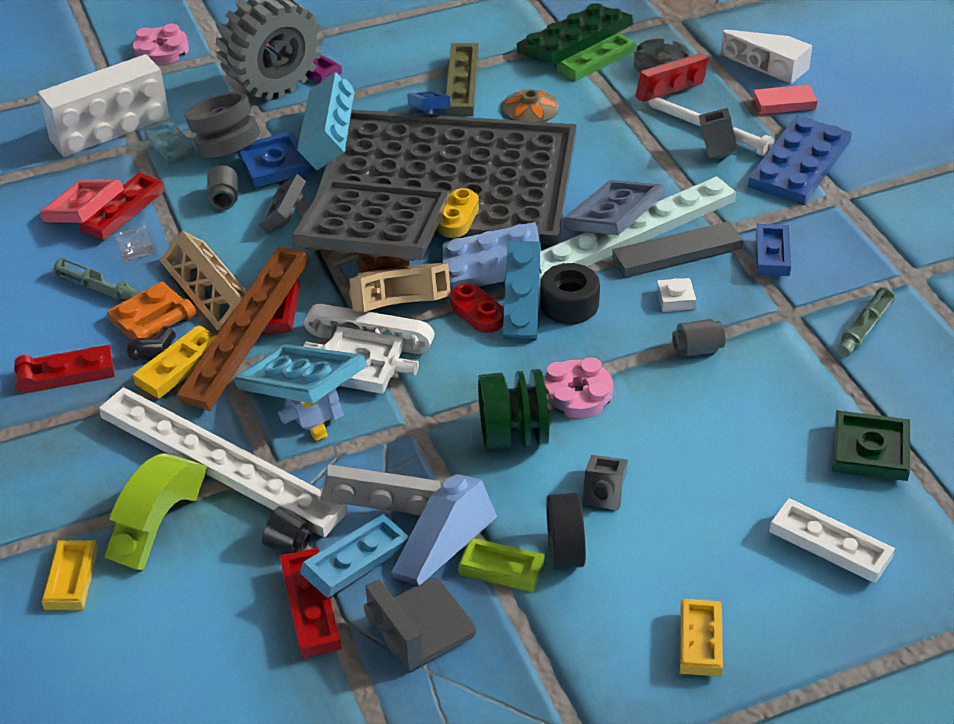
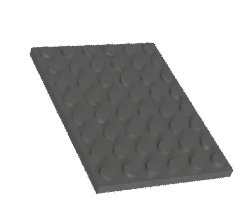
M351 109L345 152L326 165L317 194L327 178L449 190V194L459 188H467L478 195L479 210L468 232L457 238L535 222L541 245H557L559 243L577 124ZM438 228L436 229V231H435V233H434V235H433V236L445 237V236L441 235V234L438 232Z

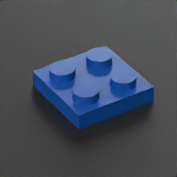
M293 131L256 140L244 149L237 151V155L254 188L287 180L296 174L302 176L312 173L311 164L297 150L299 142Z

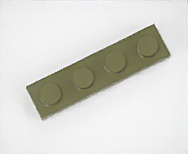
M451 43L446 95L450 96L451 108H445V116H474L479 43Z

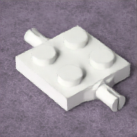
M338 326L333 338L325 345L308 341L304 344V347L356 353L364 356L368 366L339 385L342 387L384 394L390 378L396 372L416 375L418 372L419 361L399 358L404 348L403 337Z

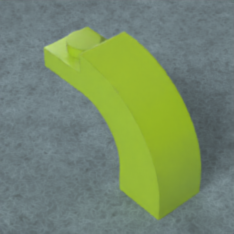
M167 453L158 454L143 463L128 480L114 505L109 520L116 523L104 558L137 570H144L157 530L165 514L180 500L196 501L207 466Z

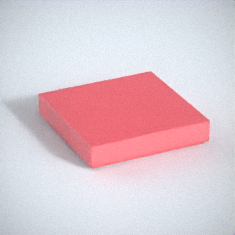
M117 179L79 180L43 208L39 214L43 222L84 223L123 191L124 188L120 180Z

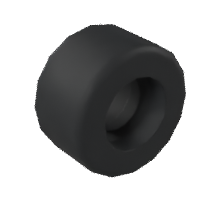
M562 263L552 266L544 272L540 281L541 309L547 317L563 324H578L589 320L596 314L599 308L600 281L592 269L577 263Z

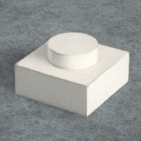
M690 278L657 280V293L662 312L695 310L696 297Z

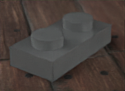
M298 174L278 188L261 219L259 226L267 233L277 226L280 228L284 227L293 216V213H291L292 208L302 199L303 195L300 192L306 181Z

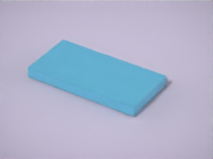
M283 344L235 376L233 381L238 390L314 404L368 365L364 356L356 353Z

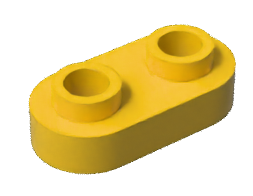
M459 188L451 192L437 227L438 232L449 238L465 235L479 210L478 195L467 188Z

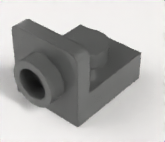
M591 455L585 470L583 505L613 510L620 508L622 486L627 474V459Z

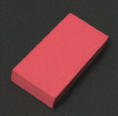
M810 85L757 89L753 93V100L761 115L806 111L817 108V99Z

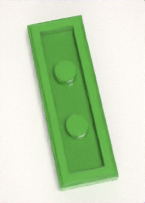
M618 32L557 63V70L576 82L636 52L637 43Z

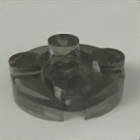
M650 39L637 46V51H634L633 65L640 72L689 57V51L683 44L677 41H673V45L664 44V39Z

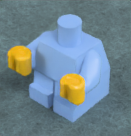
M336 388L314 404L287 399L289 407L278 411L283 424L296 420L302 428L310 430L315 441L328 436L323 424L325 421L332 418L336 420L344 416L341 404L338 401L339 397Z

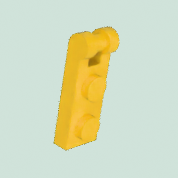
M196 326L132 374L134 384L160 399L193 372L217 335L212 337L209 330L202 326Z

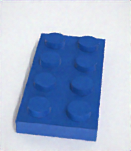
M797 115L749 176L748 187L805 205L850 143L852 132L835 125H827L814 121L809 117Z

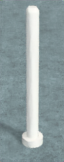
M661 98L649 100V105L652 108L701 127L698 115L702 114ZM733 127L736 141L756 148L757 154L765 157L774 145V138L764 135L761 138Z

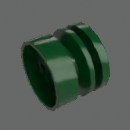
M541 369L530 371L528 387L526 386L523 371L516 372L514 388L507 387L503 373L478 375L479 412L486 451L509 449L512 442V432L516 431L519 433L523 447H529L531 444V430H534L538 446L549 443V430L552 423L551 400Z

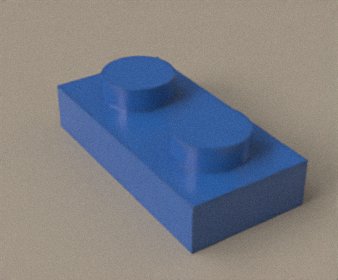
M437 91L407 93L408 105L417 108L418 112H424L426 115L441 114L442 108H451L449 95Z
M757 224V275L790 276L789 225Z

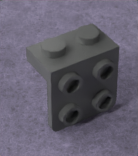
M432 578L396 597L391 595L380 579L365 585L367 603L363 605L365 614L372 626H376L382 633L390 651L394 655H398L408 671L455 648L476 635L475 624L439 579Z

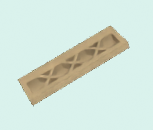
M181 231L160 261L215 329L220 332L247 290L203 240ZM183 250L182 264L175 265L173 261ZM198 268L196 281L190 282L191 269ZM212 285L211 299L204 300L205 287ZM228 303L230 308L220 319V304Z

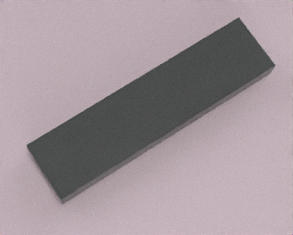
M727 221L612 249V259L622 275L628 277L742 249L743 239L732 224Z

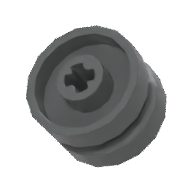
M234 91L215 95L202 100L186 111L184 117L189 130L192 133H197L194 142L202 157L213 158L232 154L244 149L259 138L260 130L256 119L253 116H248L251 106L244 92Z

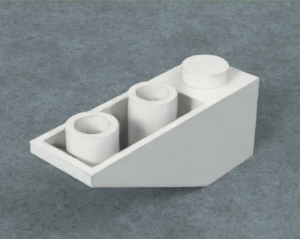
M724 30L721 55L792 84L809 70L813 46L790 36Z

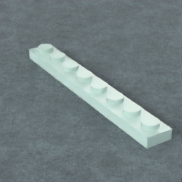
M714 177L656 202L619 235L585 232L540 252L542 273L539 276V287L544 272L552 266L562 263H577L589 266L612 256V249L644 242L735 202L736 191L720 178Z

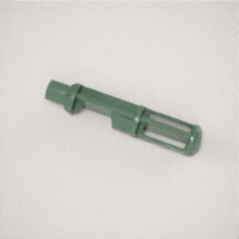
M65 258L58 259L53 267V272L56 276L114 297L120 301L128 300L140 293L139 290L129 287V284L125 281H121L117 285L103 279V273L76 264ZM68 263L83 268L85 271L82 272L68 266ZM67 273L80 278L81 282L66 277L64 274Z
M880 287L869 304L862 309L859 317L850 329L842 335L841 344L837 348V353L840 356L848 357L853 350L859 349L862 341L874 325L880 321V317L889 305L895 301V294L890 288Z

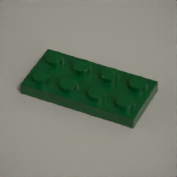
M593 3L588 5L587 9L569 14L566 19L547 25V28L528 34L525 39L516 43L517 52L555 65L634 25L633 15L622 12L617 8L611 9L602 6L600 3Z

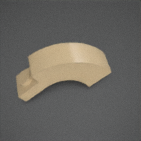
M448 263L379 269L359 273L357 277L349 278V296L352 301L353 312H366L398 303L435 301L448 297L451 293Z

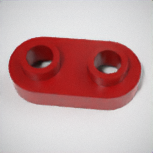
M465 283L451 291V309L474 329L483 333H492L503 327L504 308L479 287Z

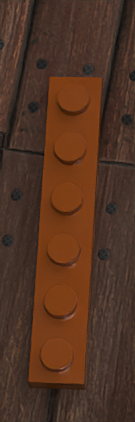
M279 246L276 248L178 392L177 396L182 404L209 411L212 409L308 264L309 259L306 252Z

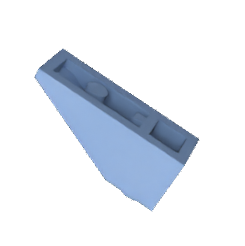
M456 474L446 479L443 486L430 496L392 570L394 578L420 586L497 518L481 479Z

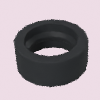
M578 493L548 495L546 499L547 532L553 569L584 567L586 544L580 497Z

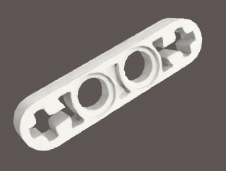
M326 304L313 305L304 320L305 328L309 333L326 339L333 338L338 326L349 328L345 322L355 323L359 326L360 330L380 333L379 327L386 328L391 331L393 336L403 337L404 348L402 352L412 354L426 353L435 335L432 327L420 320L367 311L353 312V309Z

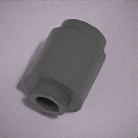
M216 166L207 174V199L214 208L227 210L234 205L238 198V176L235 170L228 166Z
M712 319L679 323L676 331L672 332L674 350L676 352L679 351L682 357L715 353L719 348H724L725 331L720 321L714 322Z

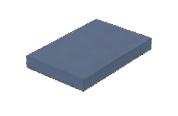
M609 180L562 219L563 227L566 230L619 235L664 196L663 185Z

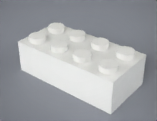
M146 54L38 92L49 139L63 157L170 118L161 69Z

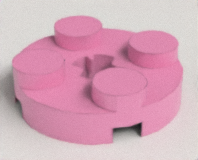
M173 23L153 29L141 28L136 31V38L133 41L135 57L146 54L157 66L174 63L180 60L179 54L185 52L186 55L189 50L186 34L180 31L177 24Z
M589 357L584 360L553 362L547 367L544 382L549 390L551 409L553 411L554 407L564 411L565 417L584 419L600 414L608 401L610 404L613 397V380L608 371L602 368L600 360ZM575 387H583V391H575Z

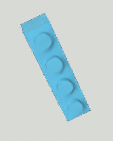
M336 72L309 91L297 150L316 170H319L345 152L354 90L352 85L346 79H342Z

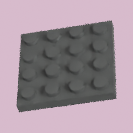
M327 178L293 232V246L304 247L310 251L325 249L335 250L340 254L354 252L368 254L371 257L392 256L400 257L406 261L422 260L442 218L449 190Z

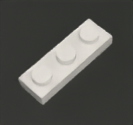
M788 498L771 521L769 530L770 533L875 584L892 560L895 550L894 547Z

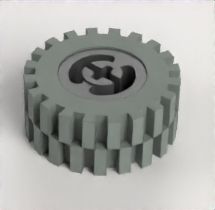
M294 0L237 1L235 5L238 9L235 12L229 9L225 15L229 19L227 25L221 23L218 29L223 34V37L216 38L215 45L221 49L216 52V56L222 62L219 64L222 70L247 91L259 98L262 96L265 99H272L273 94L277 98L285 97L286 89L293 93L297 90L295 84L298 81L304 84L308 80L305 76L307 71L313 72L316 65L312 63L314 58L320 59L321 51L317 49V46L323 45V37L317 34L322 30L320 24L315 22L317 20L316 17Z

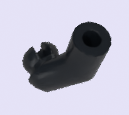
M162 327L155 337L138 338L128 344L127 354L133 360H152L171 345L176 338V333L169 327Z

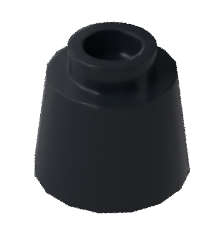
M279 506L272 513L266 524L262 544L289 553H294L297 550L304 551L310 542L312 530L308 529L307 521L283 506Z

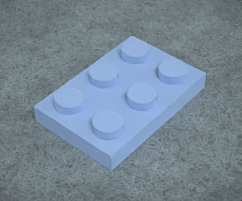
M536 223L518 224L510 228L487 231L474 236L455 238L451 241L442 242L443 263H448L450 290L452 291L455 287L465 283L479 287L505 281L507 241L539 242Z

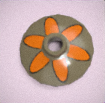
M534 89L521 90L508 95L503 101L502 106L503 113L510 120L547 122L553 119L559 109V103L554 96L548 92Z

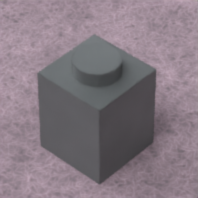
M728 108L698 115L709 158L722 159L730 156L732 152L738 151Z

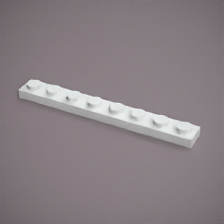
M124 387L99 407L102 419L167 454L177 455L206 465L205 474L274 511L279 506H283L307 521L308 529L324 538L348 514L347 504L320 501V489Z

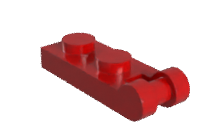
M110 344L37 358L21 355L14 360V372L17 374L15 376V388L21 393L37 392L115 377Z

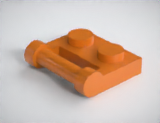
M162 281L107 311L109 321L133 342L138 338H150L157 334L162 327H170L182 319L188 321L196 316V310L190 300L181 298Z

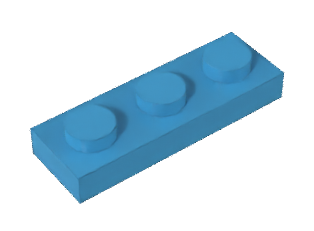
M507 241L503 339L537 340L541 242Z
M381 514L304 561L300 574L323 595L329 598L402 551L409 536L388 517Z

